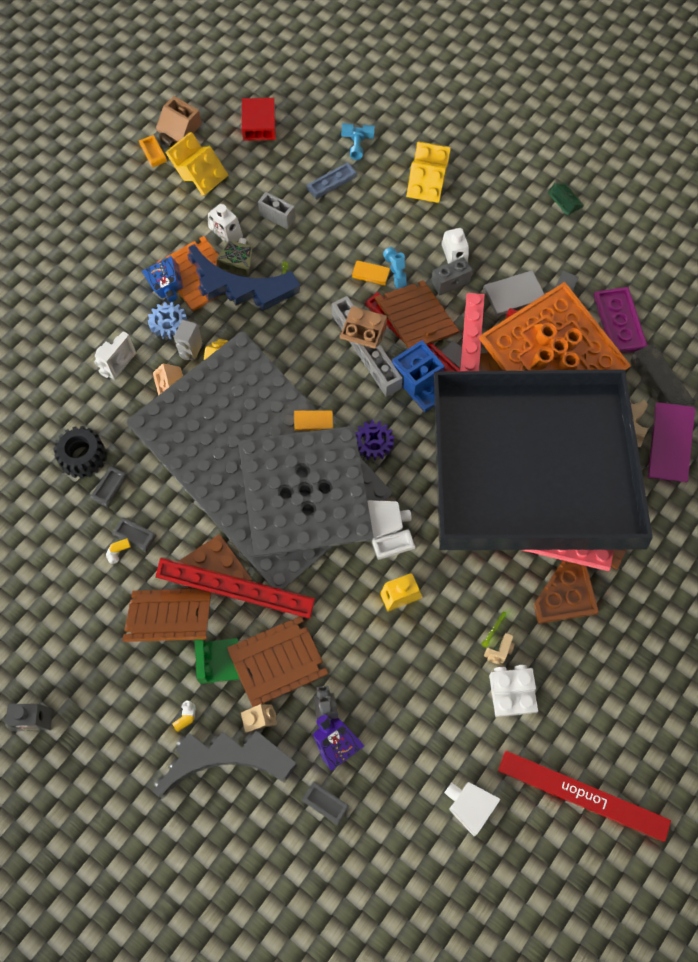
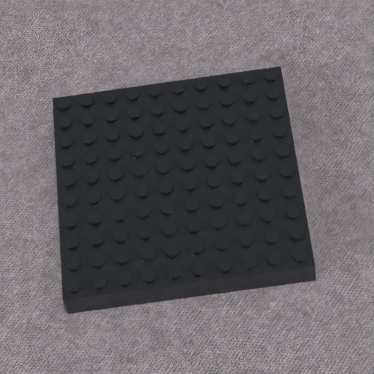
M625 370L434 372L433 391L439 550L648 549L653 535Z

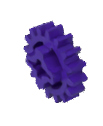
M371 420L369 425L367 422H364V427L358 426V432H355L360 456L365 454L367 460L371 456L376 461L377 456L383 459L384 453L389 455L390 449H393L394 445L392 443L394 442V436H391L392 429L387 430V424L381 426V421L374 424L373 420ZM362 437L364 438V445L361 442Z

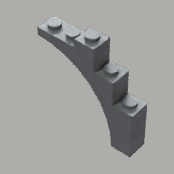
M257 731L254 734L250 733L245 738L243 748L224 732L220 735L217 734L211 740V747L209 749L189 733L187 736H182L176 744L178 747L175 751L181 757L179 759L175 758L168 767L170 769L168 773L158 778L154 784L155 789L153 792L163 799L177 784L187 777L204 769L220 765L254 767L271 774L284 783L297 767V764Z

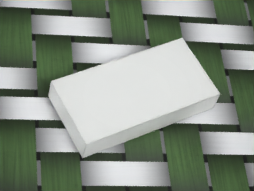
M409 529L372 540L378 560L415 549Z

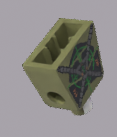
M239 238L238 242L228 241L217 257V267L234 275L249 278L252 247L248 245V241L245 238Z

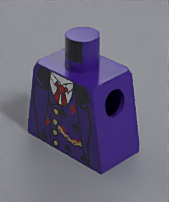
M322 715L317 719L316 723L319 729L313 733V737L324 763L331 771L364 747L363 743L339 718L330 720L327 715Z

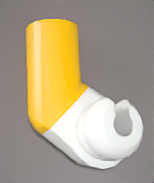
M128 538L110 545L106 553L109 563H117L120 551L131 547Z
M191 701L183 702L181 706L183 708L182 717L172 723L177 732L194 721L196 707Z

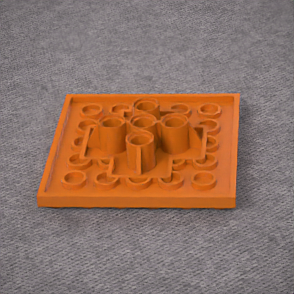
M566 282L555 287L479 337V340L503 371H626L631 367Z

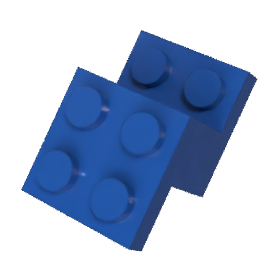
M421 340L392 359V363L403 375L402 387L423 412L426 413L434 407V372L444 371L445 366Z

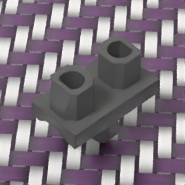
M329 686L317 687V696H314L317 719L322 715H327L330 720L338 718L334 693H330Z

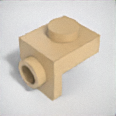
M505 633L498 651L487 648L484 654L488 658L487 660L495 664L504 663L507 654H512L515 643L511 642L513 636Z
M260 704L241 712L245 733H252L267 726L277 725L276 712L272 705Z

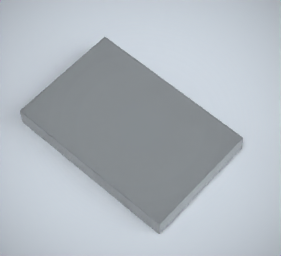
M533 270L486 284L483 288L497 317L507 314L509 308L520 310L544 295Z

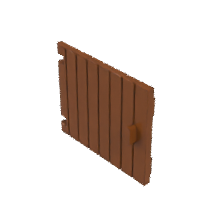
M424 280L418 282L419 287L413 283L385 293V299L381 295L375 297V300L408 349L421 340L426 345L459 333L458 328L454 325Z
M200 589L132 591L131 597L137 599L130 600L124 629L125 632H131V634H123L122 640L124 642L206 639L212 592Z
M302 616L227 647V651L252 708L329 674L326 668L319 670L317 667L323 661L307 627L300 629L298 626L304 622Z

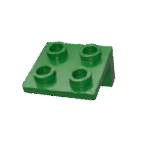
M237 638L208 642L204 639H195L196 677L200 684L240 680L227 651V647L239 643Z

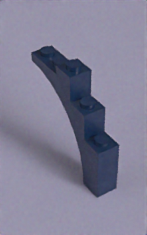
M195 244L188 247V259L192 265L195 264L197 267L196 272L200 278L198 289L202 296H206L208 301L226 293L229 301H233L235 306L253 298L256 306H260L262 311L300 293V284L292 271L269 278L237 276L212 264L202 255Z

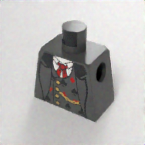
M36 703L8 704L5 726L10 731H50L53 709Z

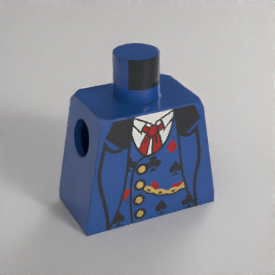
M172 256L142 271L160 298L166 297L169 302H173L178 298L176 292L183 288L179 265Z

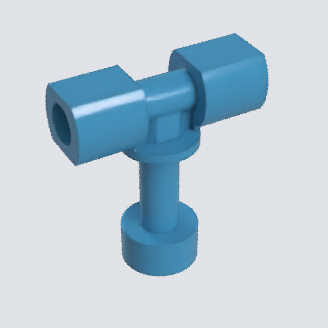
M342 123L341 136L351 137L354 141V146L350 148V157L352 159L360 160L363 157V148L360 147V142L364 138L374 139L375 125H363V128L353 127V124Z
M394 247L386 248L383 256L387 262L391 263L390 269L394 273L395 288L399 289L407 286L406 273L403 272V269L406 267L405 255L402 252L397 253Z

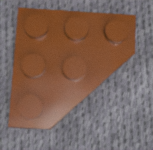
M220 534L178 561L252 581Z
M564 560L561 562L534 603L538 624L599 613L585 565Z

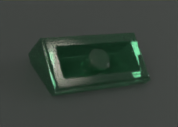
M554 183L548 191V194L566 215L572 214L584 207V204L566 183Z

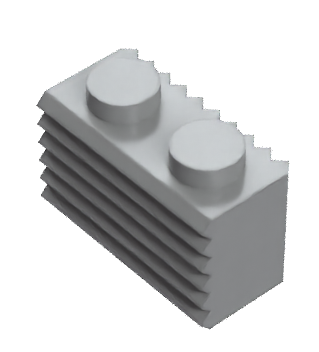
M265 192L259 199V213L263 218L271 220L274 224L277 223V225L288 229L295 221L294 205L268 192Z
M181 320L180 326H178L177 332L173 336L176 347L182 359L194 361L203 344L199 327L195 323Z

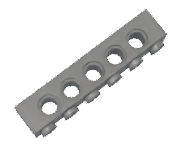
M348 296L331 303L332 316L341 330H343L351 306L354 307ZM350 342L385 397L402 389V377L380 344L375 349Z

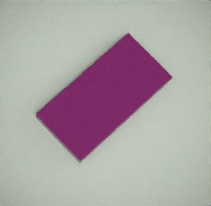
M629 287L594 292L593 297L604 332L622 354L647 350L648 345Z
M658 402L655 404L648 478L688 482L695 407Z

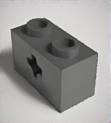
M464 257L434 269L431 283L440 296L470 283L472 269Z

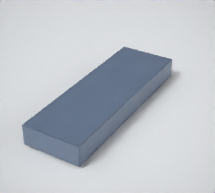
M347 162L307 184V189L315 199H318L356 178L357 172Z

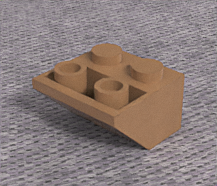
M173 96L163 106L156 131L165 133L170 139L178 142L188 133H194L202 125L200 112L193 106Z
M351 306L340 339L376 349L384 336L387 316Z

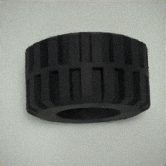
M76 426L72 427L73 430H65L66 433L59 435L60 439L55 441L56 447L53 448L58 464L67 475L71 474L73 478L79 476L80 479H83L86 475L91 477L93 472L97 474L99 472L98 468H103V461H106L107 458L105 456L107 454L105 446L98 434L93 432L91 428L86 430L85 426H80V429ZM89 447L88 452L84 456L72 458L73 453L78 448Z

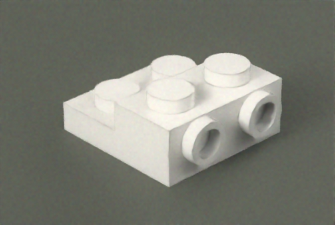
M123 331L114 339L112 345L105 342L97 349L94 363L100 367L99 373L104 377L108 378L109 376L115 380L135 356L136 351L129 334Z
M518 665L514 667L515 670L507 671L506 667H498L494 669V672L490 673L489 678L495 717L538 712L533 668L527 669V665Z

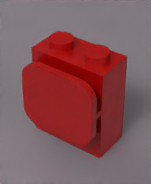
M274 97L242 98L241 130L243 141L276 140Z

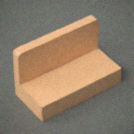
M163 363L153 372L158 395L183 377L180 367Z

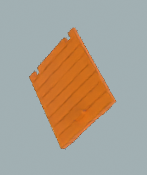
M204 236L199 238L201 243L197 244L193 241L166 256V258L172 256L179 265L183 288L178 293L191 311L199 309L210 301H208L206 296H202L198 289L200 278L196 272L197 267L195 264L192 265L188 259V247L195 244L202 255L216 266L217 257L219 256Z

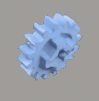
M164 302L163 306L157 304L158 309L152 308L153 314H148L150 330L155 333L156 337L161 334L162 339L166 336L172 339V335H175V332H177L176 330L180 326L181 320L188 321L185 311L180 308L179 304L174 307L173 302L170 305Z

